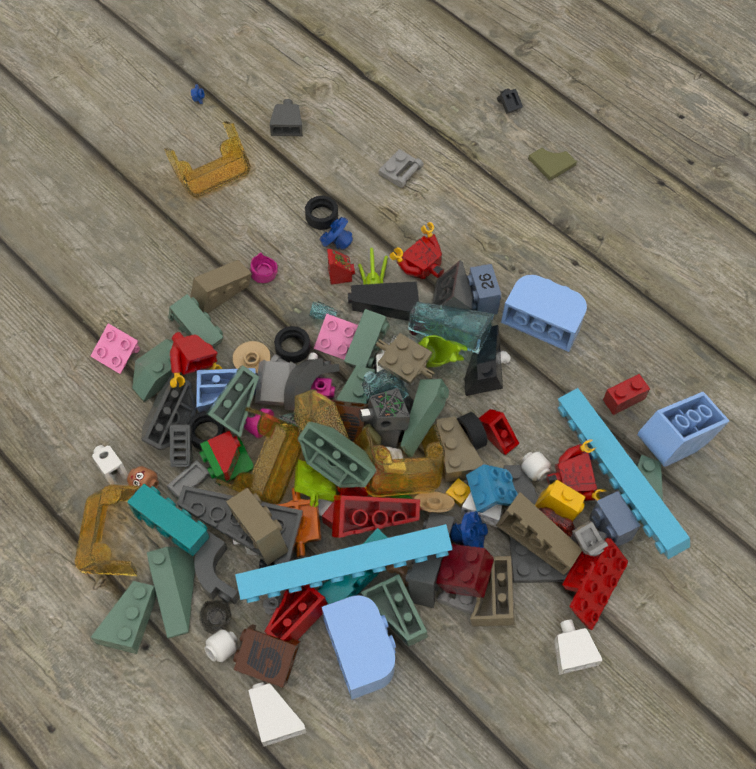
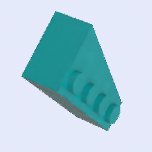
M143 484L127 501L135 518L138 520L143 519L146 525L152 529L155 527L166 539L171 536V541L175 545L194 556L209 539L207 526L199 520L195 522L191 519V514L185 509L180 511L175 507L176 504L170 498L164 499L160 496L161 493L155 487L151 486L149 488Z
M377 528L363 544L388 537ZM373 569L364 571V576L352 578V574L343 576V581L331 583V579L324 581L322 586H319L318 592L325 597L329 605L351 596H357L381 572L373 573Z

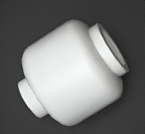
M529 452L523 457L521 468L532 481L541 482L546 479V475L551 473V463L542 453Z
M220 629L206 640V647L204 649L212 661L224 662L237 651L236 643L238 640L233 632Z

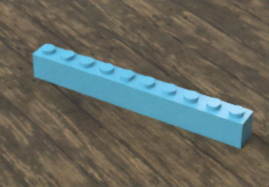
M579 388L558 398V411L560 415L568 419L567 423L570 429L578 433L577 437L581 444L589 439L593 440L587 444L590 449L596 447L594 451L589 453L590 457L598 461L599 469L604 475L607 474L609 476V482L613 489H618L626 504H629L632 508L631 512L637 521H641L644 525L643 530L646 535L655 540L654 544L660 554L664 553L667 559H670L690 548V537Z
M445 524L235 574L240 600L246 599L247 603L259 601V596L267 594L268 598L280 596V591L289 589V593L301 591V586L310 584V588L322 586V581L331 579V583L343 581V576L352 574V578L364 576V571L373 569V573L385 571V566L394 564V568L406 566V561L415 559V563L427 561V556L434 554L436 558L448 556V551L452 550L447 525Z

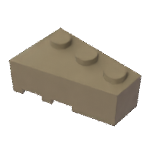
M238 259L194 277L190 297H194L199 303L201 311H205L208 314L247 288L252 273Z
M456 417L436 419L435 434L445 483L456 481L458 478L460 480H467L466 475L484 464Z
M246 488L226 501L231 513L243 531L254 542L253 545L256 550L259 549L267 565L288 552V548L280 533L283 530L277 519L274 521L271 519V512L266 506L262 507L260 505L262 501L256 493L252 494Z
M494 556L484 598L477 597V602L470 618L472 627L515 625L511 556Z

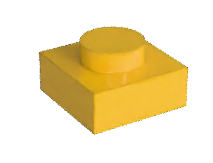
M458 478L445 494L451 496L455 503L462 507L471 490L467 484Z

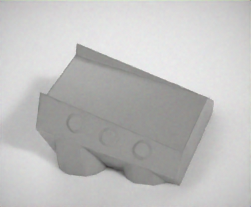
M266 360L259 362V379L256 386L255 403L285 406V385L290 373L297 365L293 362Z

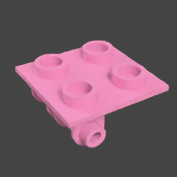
M326 314L314 349L344 360L358 325Z
M108 323L91 357L121 374L131 354L138 353L140 347L137 344L138 340Z

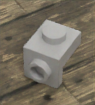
M588 521L572 531L582 551L589 556L601 554L604 551L603 548L608 546L607 542L602 540L592 521Z

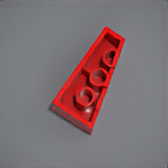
M334 495L332 537L342 538L348 535L376 530L377 528L383 529L389 526L418 521L420 517V499Z

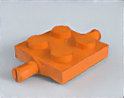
M292 488L293 500L277 505L303 511L295 545L297 557H305L304 544L321 540L319 506H310V499H301V494L295 492L294 488Z

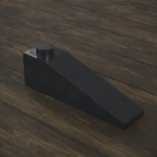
M498 325L482 328L479 331L464 378L466 396L503 389Z

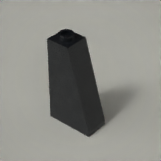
M417 281L351 285V293H348V304H352V311L363 313L367 309L389 318L417 322L420 319Z

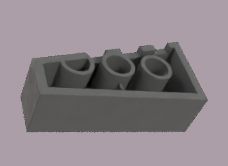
M431 512L429 519L424 521L423 530L446 524L450 541H452L451 530L455 524V517ZM435 554L427 556V561L415 563V559H413L411 562L413 565L412 570L408 569L406 582L409 583V595L414 604L434 608L435 591L439 590L436 581L443 557L436 558Z

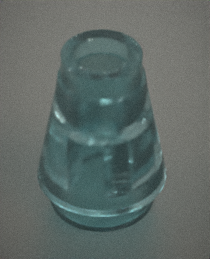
M313 301L309 316L314 317L313 319H325L326 314L336 317L338 310L318 301L317 303Z

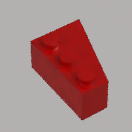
M310 584L301 586L302 590L289 593V589L285 590L284 598L264 631L265 634L287 642L292 639L299 640L321 617L322 607L328 605L325 597L314 588H310Z

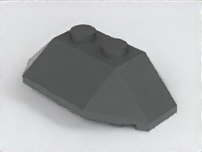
M174 373L157 395L142 427L141 441L158 450L170 447V424H188L197 410L190 381L185 379V383L181 387H179L178 381L177 387L172 388L170 386V380L174 378ZM186 431L175 432V435H186ZM176 440V443L183 442V440Z

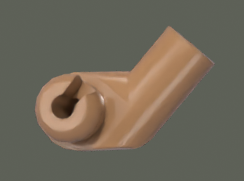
M394 564L386 566L389 573L395 572L400 575L405 587L409 586V583L406 582L407 566L394 568Z

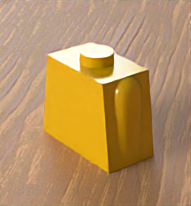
M556 480L541 492L535 506L544 514L569 528L574 519L583 511L585 496Z

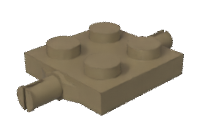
M401 333L390 344L385 343L381 339L377 341L376 347L384 351V355L378 361V366L409 385L421 374L429 379L434 377L435 372L426 368L427 362L432 357V352Z

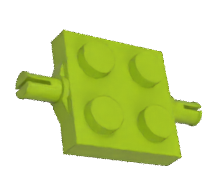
M298 459L295 469L294 491L309 496L310 506L313 507L319 505V499L333 502L334 495H336V485L305 461Z

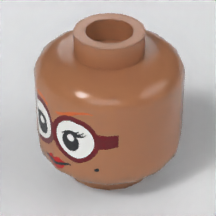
M144 466L133 468L127 477L129 488L135 492L143 484L149 488L153 486L156 489L159 485L157 473Z

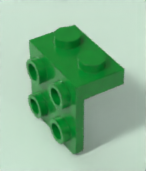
M239 437L237 438L241 447H238L240 456L230 480L227 481L208 441L200 443L202 451L199 454L203 462H207L209 465L207 470L211 479L215 478L219 486L254 469V465Z

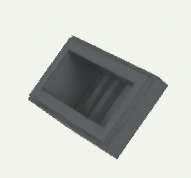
M170 424V466L189 467L193 463L190 424ZM186 431V435H175V432ZM176 440H186V443H176ZM176 448H186V451H177ZM177 456H186V458H177Z

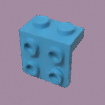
M483 464L466 475L477 512L483 513L497 504L510 506L518 495L513 485L512 475L507 469Z

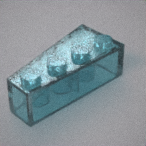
M416 302L410 312L408 330L425 336L437 335L445 340L458 342L465 345L467 350L479 354L491 331L494 314Z

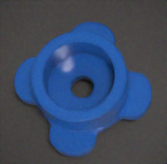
M195 84V88L191 89L192 99L194 102L199 101L200 104H203L202 99L205 98L202 88H199L198 84Z

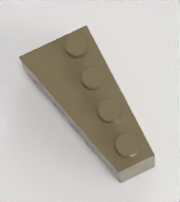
M519 492L496 524L497 527L563 575L571 569L582 552L581 547L565 534L521 492Z

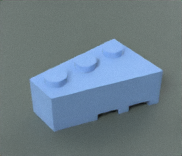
M248 368L257 375L255 368ZM238 369L197 370L196 407L199 413L210 409Z

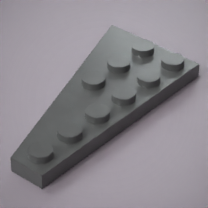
M504 465L503 469H507L512 475L513 485L517 493L521 492L535 505L539 497L530 478L523 472L521 465ZM509 535L513 583L564 582L569 571L563 575Z
M183 485L177 503L179 508L185 509L194 517L263 557L259 549L256 550L253 545L254 542L243 531L226 503L227 500L234 496ZM262 502L260 505L262 507L266 506L271 512V519L273 521L277 519L283 529L280 533L288 548L287 553L272 563L277 565L289 562L292 558L303 511Z

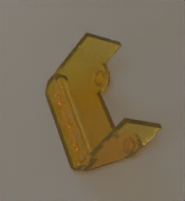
M223 122L229 139L223 141L220 145L222 157L192 170L188 162L178 161L173 149L164 148L175 175L189 195L193 197L202 196L249 173L251 168L250 162L234 123Z
M246 407L245 411L260 417L257 430L266 437L252 474L247 472L239 473L233 484L217 479L216 483L237 492L248 488L252 494L256 493L260 500L275 505L282 501L302 452L298 437L303 429L262 411Z
M437 424L431 426L421 442L426 456L421 458L392 459L390 451L385 446H373L369 428H364L354 443L366 451L377 470L365 486V489L371 496L382 497L432 493L439 488L445 450Z
M108 485L91 494L86 499L75 557V566L80 572L137 576V570L131 561L111 560L112 551L108 545L101 543L107 506L115 505L119 501H128L141 486Z

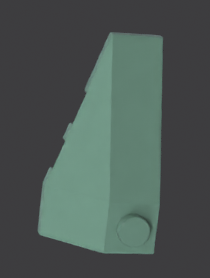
M420 379L410 412L408 429L405 430L400 445L408 457L413 456L444 408L446 398L449 396V389L442 379Z
M164 547L147 552L167 638L189 633L195 575L193 556L180 547Z

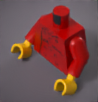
M428 222L429 231L425 225L421 227L422 233L427 234V237L423 236L404 253L398 247L394 249L396 254L394 252L390 253V258L398 261L397 264L406 275L425 279L430 274L439 278L444 273V269L440 267L442 259L440 245L435 234H432L434 225Z
M177 332L172 336V341L174 342L170 349L171 371L174 373V378L170 380L172 388L177 387V381L179 387L184 385L185 379L180 375V372L185 375L209 368L208 370L222 369L220 365L216 364L218 352L213 349L211 344L205 342L198 335L194 334L184 337L180 332Z
M592 439L585 441L583 444L568 448L559 457V463L555 464L556 473L546 475L548 485L559 480L585 496L584 501H594L595 499L598 501L601 499L599 496L600 492H606V490H597L589 453L594 451L596 447L590 449L587 445L593 441Z

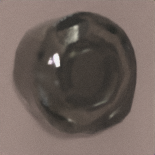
M206 601L199 611L200 625L207 633L214 634L220 629L226 630L231 623V609L225 601Z

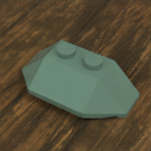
M165 339L135 360L132 388L143 402L161 391L173 374L170 363V349L174 343L172 340Z
M309 421L298 437L306 463L340 488L365 487L377 471L366 451L332 427Z

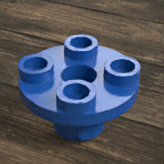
M341 217L339 220L335 219L330 225L331 230L328 233L325 232L319 239L324 247L328 246L331 242L336 244L337 249L344 250L349 247L353 241L352 233L344 230L348 219Z
M477 511L467 512L463 516L461 524L455 522L451 530V538L456 544L460 543V545L484 548V539L488 533V528L485 523H482Z

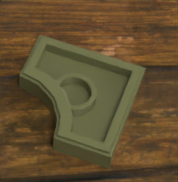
M544 148L538 149L528 157L549 181L573 168L577 163L567 151L552 153Z

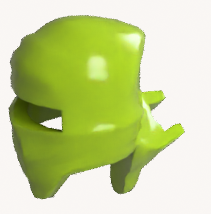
M437 335L426 336L418 342L419 345L432 352V357L426 364L427 368L439 367L450 361H463L464 358L459 352L461 350L467 351L465 345L445 340Z

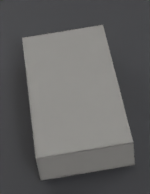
M196 460L170 482L167 488L179 499L183 485L197 488L210 475L208 470Z

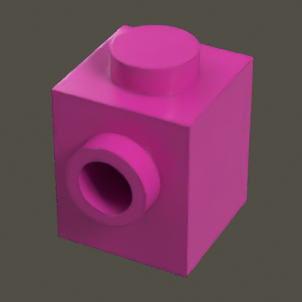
M317 377L311 387L312 403L319 404L324 400L329 402L331 398L335 397V386H332V379Z

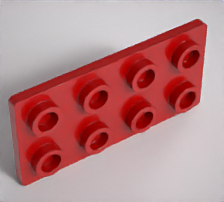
M611 538L605 539L608 546L603 548L604 551L597 556H589L582 551L562 584L566 590L576 592L569 607L589 630H593L605 605L608 603L614 588L617 586L628 564V560Z

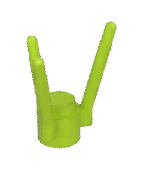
M370 248L371 273H368L367 277L362 265L358 264L363 284L383 283L388 260L387 255L384 257L379 276L375 272L374 249Z

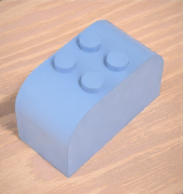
M526 275L516 282L507 298L501 323L569 352L580 331L587 304L581 294L567 286L559 285L550 279L537 275Z
M701 392L657 410L637 435L660 463L666 467L703 448L727 425L729 419L704 392Z
M359 595L323 606V620L351 700L387 686L394 675L396 644L393 636H388L387 634L388 623L385 615H380L376 604L371 599Z

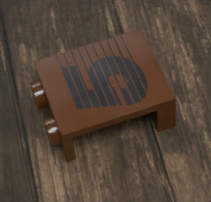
M338 400L329 401L326 403L325 426L334 428L365 451L366 446H363L364 433L362 431L365 421L361 422L359 410L367 409L368 404Z
M250 625L241 634L240 641L242 645L240 650L236 651L233 662L236 663L234 670L283 688L288 683L301 641L292 639L287 642L255 630L257 625Z

